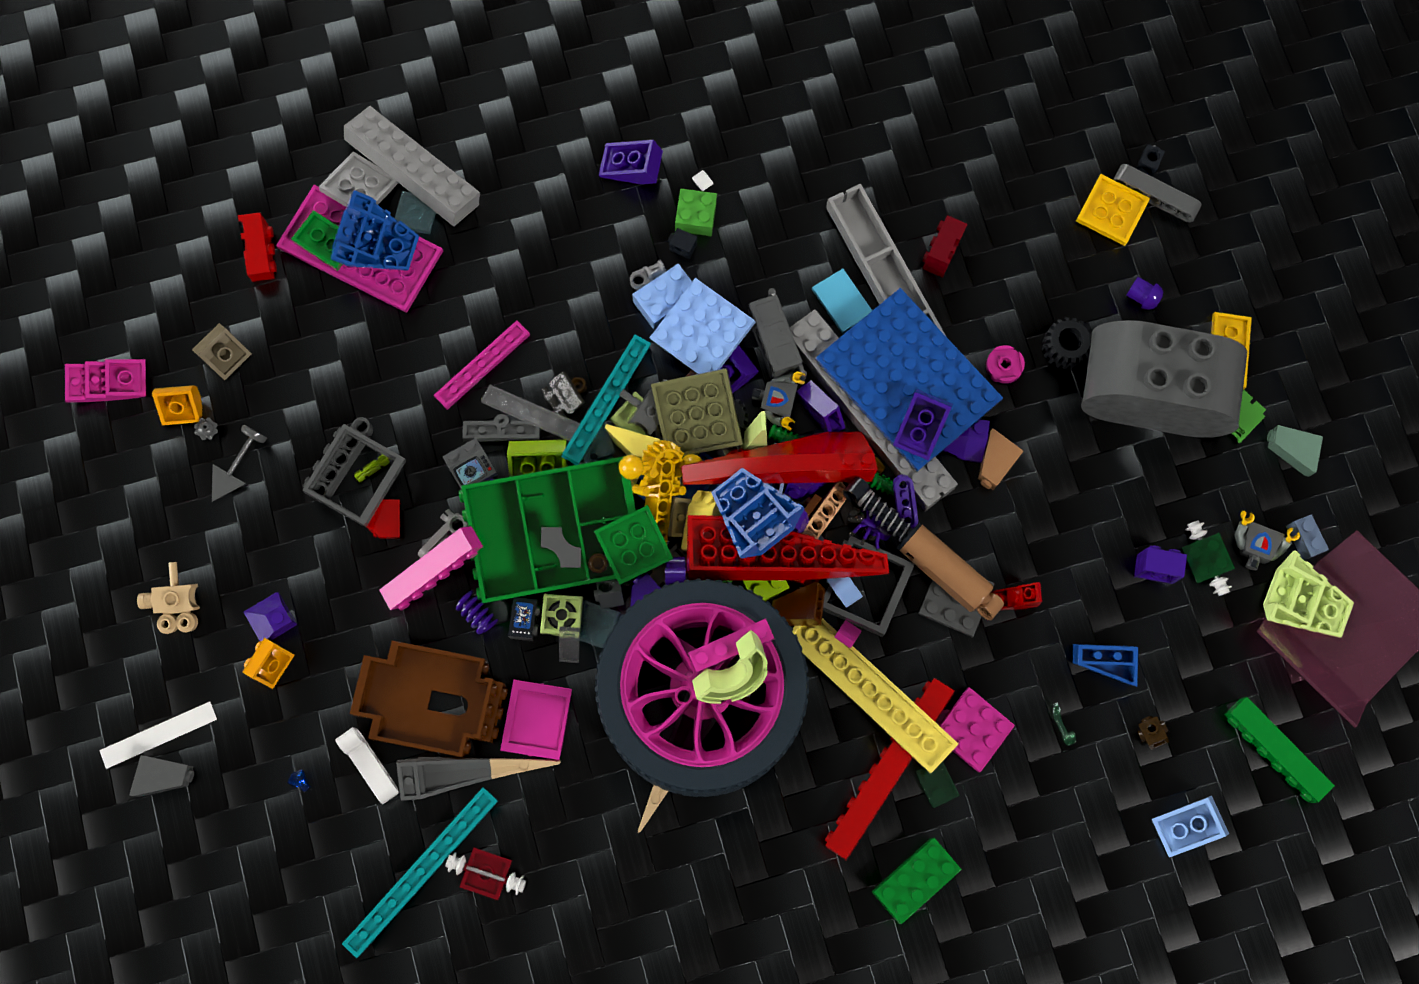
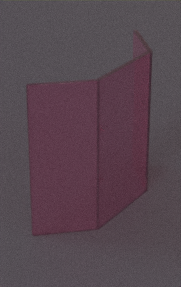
M1355 531L1313 567L1316 572L1323 574L1332 586H1336L1354 602L1341 638L1268 621L1266 616L1257 630V633L1354 728L1358 726L1366 704L1419 651V589L1358 531Z

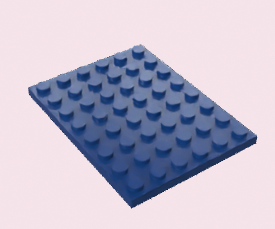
M901 288L815 358L818 364L892 445L917 389L953 404L929 461L895 447L917 472L1003 399Z

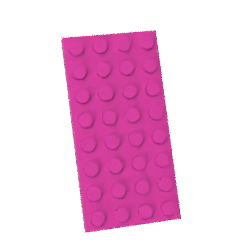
M313 185L277 243V248L407 313L440 258L443 249L419 237L408 271L349 267L344 264L336 271L291 240L313 210L337 226L340 224L346 207L319 191L318 186Z

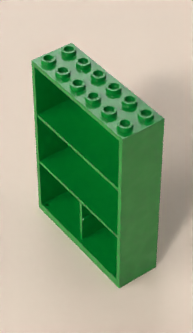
M623 457L462 485V490L459 491L460 502L465 505V510H462L464 522H468V527L472 526L483 545L477 551L478 554L471 558V561L475 560L476 568H473L474 580L479 582V587L476 588L478 600L482 599V603L617 579L609 562L607 569L602 573L591 571L588 562L594 554L600 553L605 555L594 530L636 511L631 481L624 478L619 472V463ZM541 527H562V534L565 540L572 546L581 548V568L560 567L557 555L552 550L541 547Z

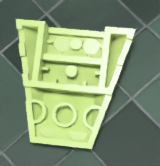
M1296 550L1293 551L1277 568L1263 603L1267 620L1341 638L1354 602L1336 586H1332L1323 574L1316 572L1313 569L1314 566L1308 561L1305 562Z

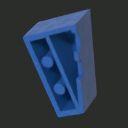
M1073 644V664L1137 687L1138 647Z

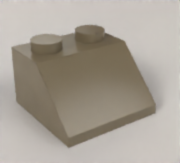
M220 323L192 349L224 380L251 355Z

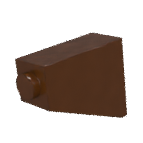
M813 582L774 600L772 606L779 611L781 617H785L790 626H821L825 587L819 582Z

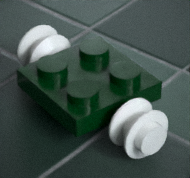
M1199 520L1188 524L1189 528L1186 531H1190L1192 534L1189 539L1196 540L1197 542L1184 546L1182 549L1184 554H1187L1188 563L1197 583L1213 578L1215 580L1210 583V586H1214L1216 589L1213 594L1218 593V596L1229 593V588L1232 586H1227L1226 581L1228 578L1221 577V574L1234 570L1235 567L1220 533L1204 538L1208 532L1202 529L1204 522L1200 523Z

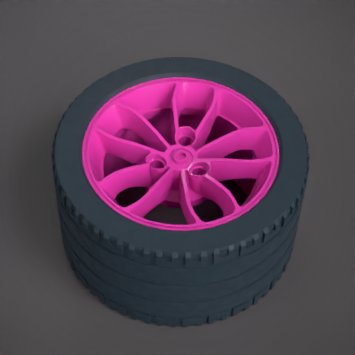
M699 578L696 580L687 579L681 583L677 581L670 585H664L662 589H655L653 592L644 595L642 600L638 599L635 604L626 610L627 613L625 615L622 614L619 617V620L612 627L613 631L609 632L602 646L603 651L599 655L596 668L595 692L598 713L604 730L619 755L632 770L651 784L663 790L684 796L709 797L727 794L748 786L766 774L792 745L803 723L802 720L808 704V667L805 655H802L801 651L803 649L798 641V637L792 632L793 628L788 624L785 617H781L779 611L770 602L762 600L763 597L760 595L758 596L749 589L747 591L743 589V586H737L731 582L723 583L722 580L706 579L705 581ZM766 619L775 640L762 645L768 662L767 676L763 681L766 684L765 702L757 705L741 700L732 702L731 699L721 702V704H712L697 700L692 680L701 672H696L691 658L675 635V632L689 628L706 627L707 632L703 642L704 646L711 643L715 629L732 634ZM664 638L669 639L674 644L683 661L675 670L661 664L650 654V650ZM731 658V659H729V660H727V661H724V662H722V663H720V664H718V665H715V666H713V667H711V668H709V669H711V670H724V669H727L726 666L730 663V661H731L733 658ZM643 661L648 662L662 673L671 677L670 690L653 692L638 697V678ZM680 692H688L690 695L689 700L681 702L678 699ZM672 698L677 709L664 722L651 726L642 712L643 707L653 700ZM729 704L760 714L749 732L736 742L733 741L732 734L721 714ZM682 714L694 719L693 751L677 747L659 735ZM715 718L723 731L725 746L718 750L705 751L700 739L702 720Z

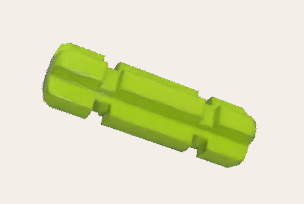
M380 455L377 457L378 460L374 459L364 466L363 470L355 472V478L358 482L364 481L366 476L370 477L380 470L381 466L389 464V459Z

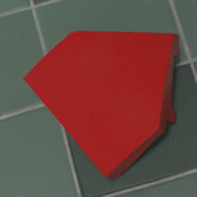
M382 500L367 525V528L374 534L375 538H400V500Z

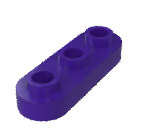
M901 474L893 481L896 513H898L900 518L910 517L905 523H910V527L914 529L918 524L914 484L909 476ZM905 481L903 486H899L900 482ZM904 499H907V502L905 504H902V501Z

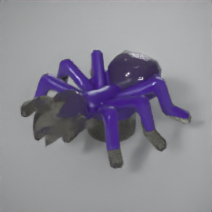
M853 507V511L848 514V521L860 523L849 533V536H853L860 528L865 527L862 532L864 537L860 543L861 545H864L866 539L875 540L876 550L879 551V539L884 541L890 539L893 532L891 530L887 531L885 525L881 526L879 520L875 521V516L870 520L868 510L863 511V508Z

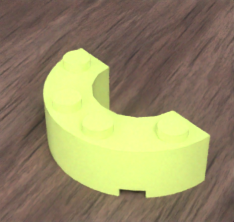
M750 630L736 642L740 659L735 665L724 670L706 668L692 680L697 700L712 704H721V700L728 699L734 702L750 695L760 687L767 676L768 662L762 642L757 634Z

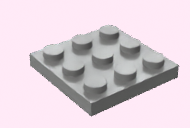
M352 152L319 186V191L347 207L354 190L372 197L377 201L376 204L378 205L398 182L375 164Z

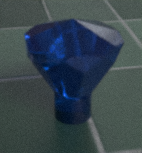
M303 769L292 773L287 782L290 785L301 788L303 792L310 787L306 783Z

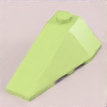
M765 411L760 412L744 431L741 449L751 450L768 446Z

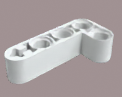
M352 727L335 739L340 749L349 755L382 804L400 793L398 787L358 729Z

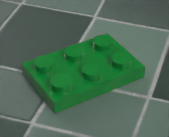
M313 210L291 240L336 271L343 265L331 260L332 245L339 226Z

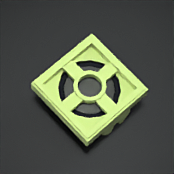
M544 594L540 633L564 637L580 636L583 596Z

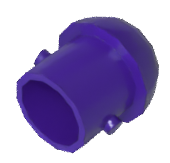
M1137 277L1126 296L1142 304L1141 308L1151 310L1157 307L1161 301L1163 290L1157 283L1152 285Z

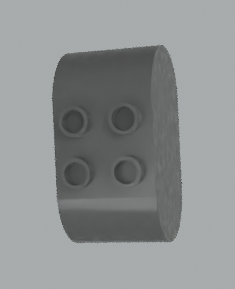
M1114 321L1101 324L1094 328L1091 333V347L1081 408L1086 414L1100 420L1183 436L1218 437L1233 433L1239 427L1247 349L1241 343L1224 336L1149 322Z

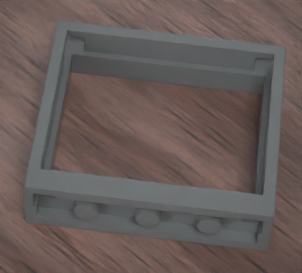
M343 424L341 428L339 427L334 432L333 442L331 444L328 443L323 450L325 455L321 461L317 460L312 470L314 472L312 476H308L305 479V483L302 486L304 487L303 492L360 525L367 527L406 463L404 457ZM347 435L394 461L361 516L354 514L314 491Z
M850 536L848 541L844 539L843 544L887 554L889 562L903 567L902 573L879 625L827 603L833 591L827 580L825 585L828 587L825 592L823 611L883 637L915 564L882 549H876L875 546Z

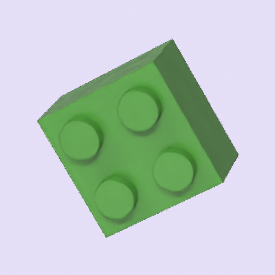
M680 189L675 231L679 228L691 234L712 236L717 193Z

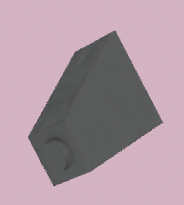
M141 755L129 795L141 797L187 787L189 782L193 780L194 766Z

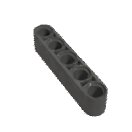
M1127 164L1120 166L1113 179L1149 197L1148 203L1186 222L1194 221L1202 205L1199 200Z
M359 417L350 426V428L368 438L373 434V427L366 418ZM367 425L364 431H359L360 426ZM347 435L314 491L318 492L324 488L325 493L322 496L331 499L365 445L357 441L354 447H349V443L355 439ZM345 456V462L339 464V458ZM332 472H335V477L331 480H328V475Z

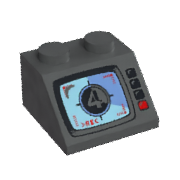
M477 438L443 456L460 488L462 485L488 481L498 475Z

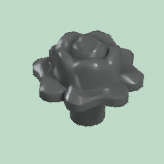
M201 418L199 423L194 425V428L197 429L195 434L200 436L202 440H206V438L211 440L218 433L216 429L218 425L211 418L206 420Z

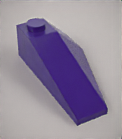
M979 419L943 451L949 452L964 461L982 463L988 440L990 421Z

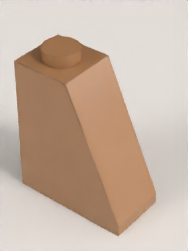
M993 428L988 434L978 479L981 481L980 483L985 488H991L992 490L997 487L1023 453L1022 449Z

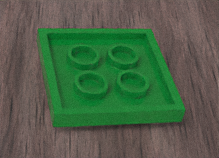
M648 505L594 530L619 585L673 559Z

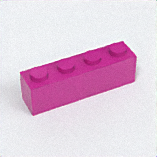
M761 620L688 652L696 672H702L706 668L709 669L738 656L736 642L750 630L757 634L762 645L775 640L767 620Z

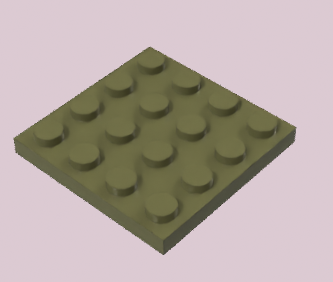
M727 368L651 384L663 440L673 442L678 447H681L680 450L684 453L683 456L743 444Z

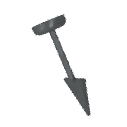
M247 425L242 426L241 431L249 436L228 472L213 464L212 502L246 484L234 477L232 473L253 439L264 443L267 437Z

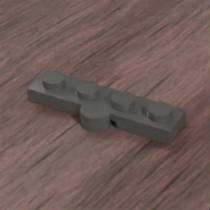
M504 414L497 415L494 421H463L462 439L463 442H469L477 438L478 442L540 441V421L509 422V418Z

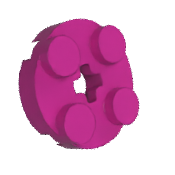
M1007 345L996 347L986 360V370L991 379L1000 383H1011L1017 380L1025 366L1022 354ZM1003 360L1010 364L1007 369L1001 366Z

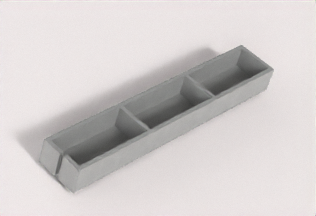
M859 184L846 190L845 197L842 192L829 198L826 209L879 305L901 288L944 334L862 185Z
M813 310L790 327L802 361L856 428L863 433L866 440L897 477L898 475L905 474L912 479L916 502L924 512L936 504L939 499H942L958 485L957 482L936 457L917 472L818 364L815 358L839 338L816 310Z

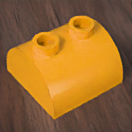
M195 385L155 388L152 395L162 425L196 423L202 418L201 396Z
M264 637L262 641L256 644V651L253 656L245 661V668L242 672L273 689L293 659L294 654Z

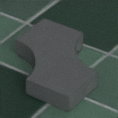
M541 527V547L548 548L557 555L560 567L581 568V548L572 546L565 540L562 534V527Z

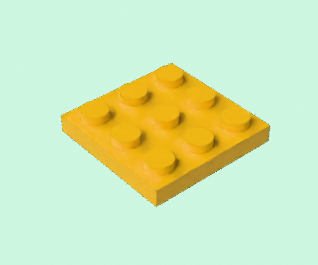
M1100 174L1076 222L1125 246L1150 198Z

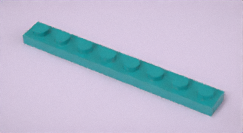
M637 335L633 336L563 451L562 458L575 465L580 464L618 401L619 394L625 389L650 348V342Z

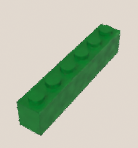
M1248 697L1239 699L1224 714L1228 718V723L1234 728H1238L1242 732V737L1247 742H1252L1257 748L1256 751L1271 762L1274 770L1279 773L1281 772L1286 777L1285 780L1290 786L1296 787L1301 792L1300 796L1305 801L1310 803L1319 802L1335 786Z

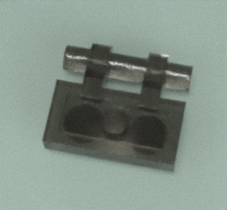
M561 372L549 382L552 388L551 391L548 387H544L541 390L545 401L553 408V414L556 417L558 416L561 422L567 419L564 413L565 410L568 414H572L585 404L566 372ZM556 396L558 397L559 401L561 402L560 405L558 404V402H557L556 399H555Z

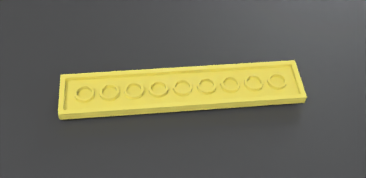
M823 618L821 626L793 627L792 632L798 637V641L803 649L801 651L802 654L930 774L958 746V743L857 649L853 646L849 648L834 637L837 631Z

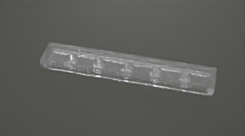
M489 385L481 399L483 404L568 441L571 440L580 423L492 385Z

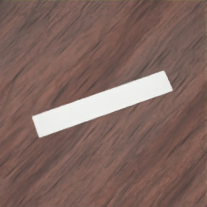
M208 702L99 751L107 769L213 722L217 718L211 702Z

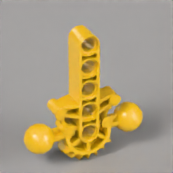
M659 440L653 441L651 445H647V450H643L642 460L636 455L624 456L619 463V472L624 478L629 480L644 475L643 480L640 481V484H635L632 491L635 494L646 497L645 506H649L667 544L672 496L685 495L686 487L682 486L680 479H678V477L682 476L681 466L700 462L702 459L695 454H688L683 457L684 453L680 450L681 447L670 441Z

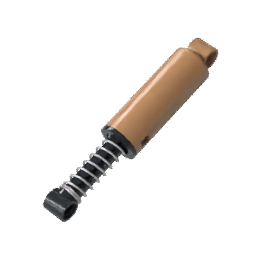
M855 477L844 488L843 495L848 501L859 505V507L862 505L864 507L863 511L868 510L870 512L869 516H875V521L879 520L881 526L885 525L887 531L891 530L893 536L900 538L899 542H902L897 549L969 612L977 609V612L983 618L993 620L1004 606V602L998 595L990 593L993 589V585L923 524L919 522L912 529L910 523L906 524L904 518L898 517V513L892 511V507L888 508L886 502L882 503L880 501L881 497L876 498L874 496L875 492L871 491L864 479Z

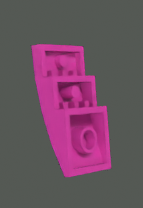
M105 359V362L65 364V402H96L146 397L145 359Z

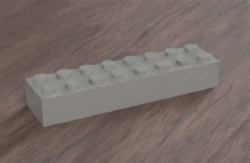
M371 106L344 125L345 141L452 226L458 224L479 206L480 192Z

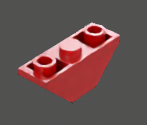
M1040 582L991 591V593L998 595L1003 600L1004 606L1001 610L1038 607L1042 603Z

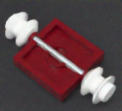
M473 847L468 863H466L465 855L458 858L455 852L453 856L449 855L445 867H448V872L452 869L456 870V875L465 871L460 888L499 900L504 884L506 885L507 892L513 889L516 895L519 892H523L526 885V880H523L524 875L517 878L514 872L509 878L507 877L513 860Z

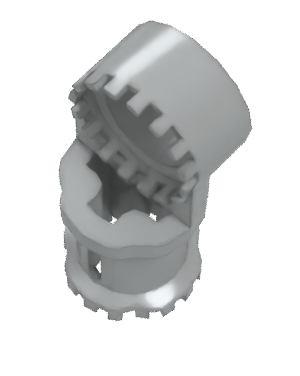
M659 260L650 267L645 266L633 272L630 277L632 288L639 290L653 281V279L665 273L666 269L662 261ZM639 276L644 281L642 284H635L633 279Z

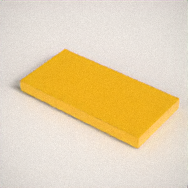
M1214 312L1212 315L1211 334L1233 339L1247 349L1243 389H1245L1247 385L1252 317Z

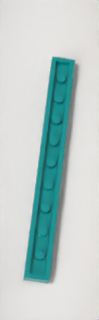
M483 787L342 945L358 958L495 806L498 800Z

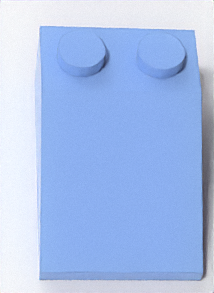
M1212 796L1152 819L1169 857L1226 837L1229 834Z

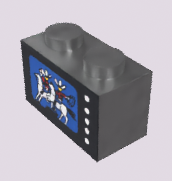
M513 598L508 633L510 639L534 641V636H538L539 625L536 624V619L541 615V605H538L539 602L536 599Z

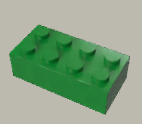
M930 838L871 892L897 923L902 924L962 869L935 838Z

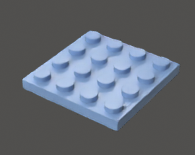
M695 278L649 338L694 372L700 374L720 370L756 322Z

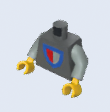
M802 372L773 378L770 382H767L765 390L754 388L752 399L762 401L761 410L765 411L766 418L772 424L784 427L789 431L792 428L788 424L790 422L795 423L790 416L798 384L805 383V381L799 380L800 376L805 375Z
M1242 511L1240 514L1242 521L1239 522L1234 534L1239 554L1248 558L1246 568L1250 570H1257L1259 563L1266 564L1270 561H1275L1287 551L1292 544L1291 541H1296L1300 537L1299 532L1295 536H1290L1293 528H1289L1287 530V537H1284L1285 534L1254 523V514L1251 512L1250 517L1245 518V511Z

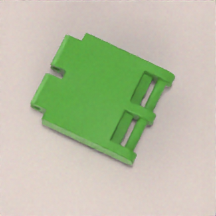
M1244 389L1239 427L1231 433L1237 438L1238 443L1265 417L1263 413L1266 411L1257 401L1251 404L1250 401L1253 397Z

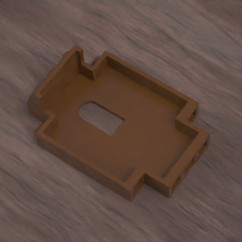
M392 641L387 660L364 655L350 714L373 719L368 739L465 758L471 749L469 739L493 743V739H497L499 727H496L497 721L502 718L503 708H501L502 700H506L508 688H505L506 685L504 683L497 682L494 679L486 677L483 679L484 676H487L489 664H487L484 658ZM432 691L464 697L468 702L467 711L462 715H452L428 710Z

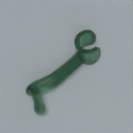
M1055 703L1053 708L1054 720L1063 735L1064 743L1068 746L1076 743V735L1073 731L1067 732L1061 720V708L1058 703Z

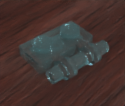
M605 422L592 442V446L589 447L583 457L585 463L592 461L590 456L592 453H596L597 459L615 454L611 438L605 429ZM575 426L573 428L574 433L576 432L579 426Z

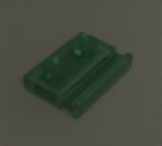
M943 762L931 774L925 768L915 771L932 808L960 796Z

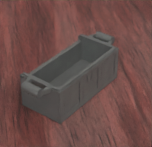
M771 288L768 291V297L749 303L748 316L756 322L752 326L754 336L771 380L782 375L802 372L805 375L800 376L799 380L805 381L807 372L803 368L801 356L779 298L776 295V290Z

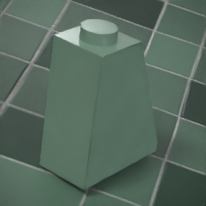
M1280 425L1269 431L1267 441H1269L1268 448L1305 476L1309 477L1317 472L1323 436Z

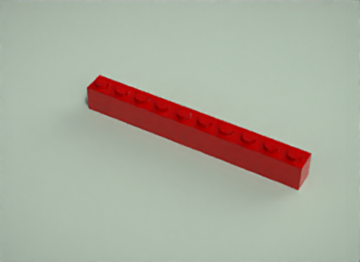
M934 678L932 682L928 681L922 689L925 693L921 699L917 697L914 703L936 722L954 695V690ZM892 737L890 740L893 742L889 748L885 746L879 756L882 759L878 765L874 763L871 767L869 779L867 781L863 780L860 784L858 796L856 798L852 797L847 805L849 810L845 815L842 813L836 821L838 827L834 832L831 830L825 838L827 842L825 846L846 861L913 758Z

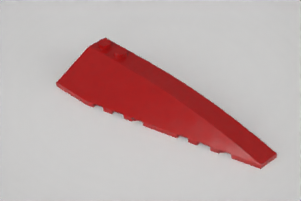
M824 432L681 466L683 485L722 484L741 468L755 475L764 483L851 482L855 477H860L866 482H872L878 470L874 452L862 432Z
M688 515L687 579L689 580L699 578L701 580H809L872 576L889 573L887 554L864 548L860 550L852 548L851 545L847 544L839 545L826 539L822 541L814 539V536L793 531L763 555L741 559L722 516Z

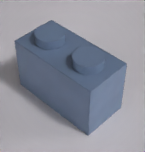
M1312 514L1286 526L1287 530L1293 528L1290 536H1295L1297 532L1300 533L1299 539L1293 542L1303 560L1329 550Z

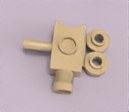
M177 562L169 563L170 586L151 588L152 593H140L137 597V604L140 609L153 608V613H163L157 621V627L160 632L169 634L177 629L182 632H190L195 630L198 625L196 615L191 613V610L200 609L195 601V590L198 584L179 585ZM174 613H182L178 617L174 615ZM184 619L188 622L187 626L183 624ZM165 621L168 622V624H169L168 627H165V625H164V622H165Z

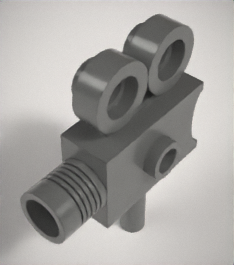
M623 389L619 395L637 408L628 423L640 426L647 436H651L654 432L655 438L663 440V437L660 435L661 428L652 389L648 391L642 402Z

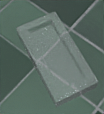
M560 627L559 662L579 663L580 628Z

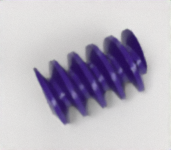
M471 590L458 601L456 610L462 611V617L467 616L466 621L468 623L472 622L471 627L473 629L477 628V634H482L491 629L498 619L491 620L494 615L493 613L486 615L489 608L481 609L484 603L480 602L477 604L478 597L471 598L473 594Z

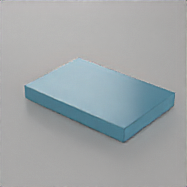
M844 269L812 287V291L842 334L850 330L872 311Z

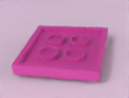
M969 687L964 691L939 726L958 743L953 752L977 772H981L1015 725Z

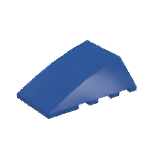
M744 468L738 470L711 492L741 559L763 555L794 530L804 510V506L795 503L785 494L783 495L776 491L774 487L765 484L761 479Z

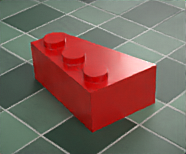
M261 213L238 215V221L243 224L244 233H241V239H245V251L243 252L248 277L252 282L275 279L274 272L277 271L275 261H273L275 247L271 243V237H274L272 226L268 225Z

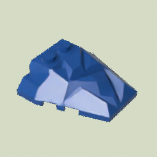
M354 190L343 212L332 245L331 260L349 267L408 271L419 235L402 221L398 222L390 215L391 212L387 209L383 210L376 204L377 201Z

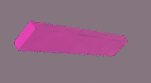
M516 320L437 391L434 397L448 410L528 338L530 333Z

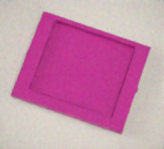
M513 680L500 751L560 760L572 689L545 685L543 683Z

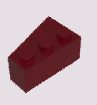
M948 215L945 221H940L937 227L939 233L937 237L933 236L929 245L932 248L930 252L926 251L922 262H925L924 270L943 278L967 223Z

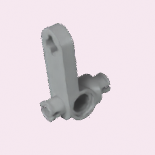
M447 509L445 513L448 517L444 513L440 517L446 523L419 550L418 556L422 558L457 530H454L456 523L461 522L463 527H468V522H464L463 516L459 513L453 514L450 509Z

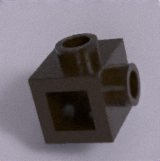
M1152 716L1146 717L1141 720L1142 723L1138 724L1140 730L1137 732L1142 742H1147L1150 750L1169 742L1166 735L1168 729L1164 721H1159L1157 716L1154 718Z

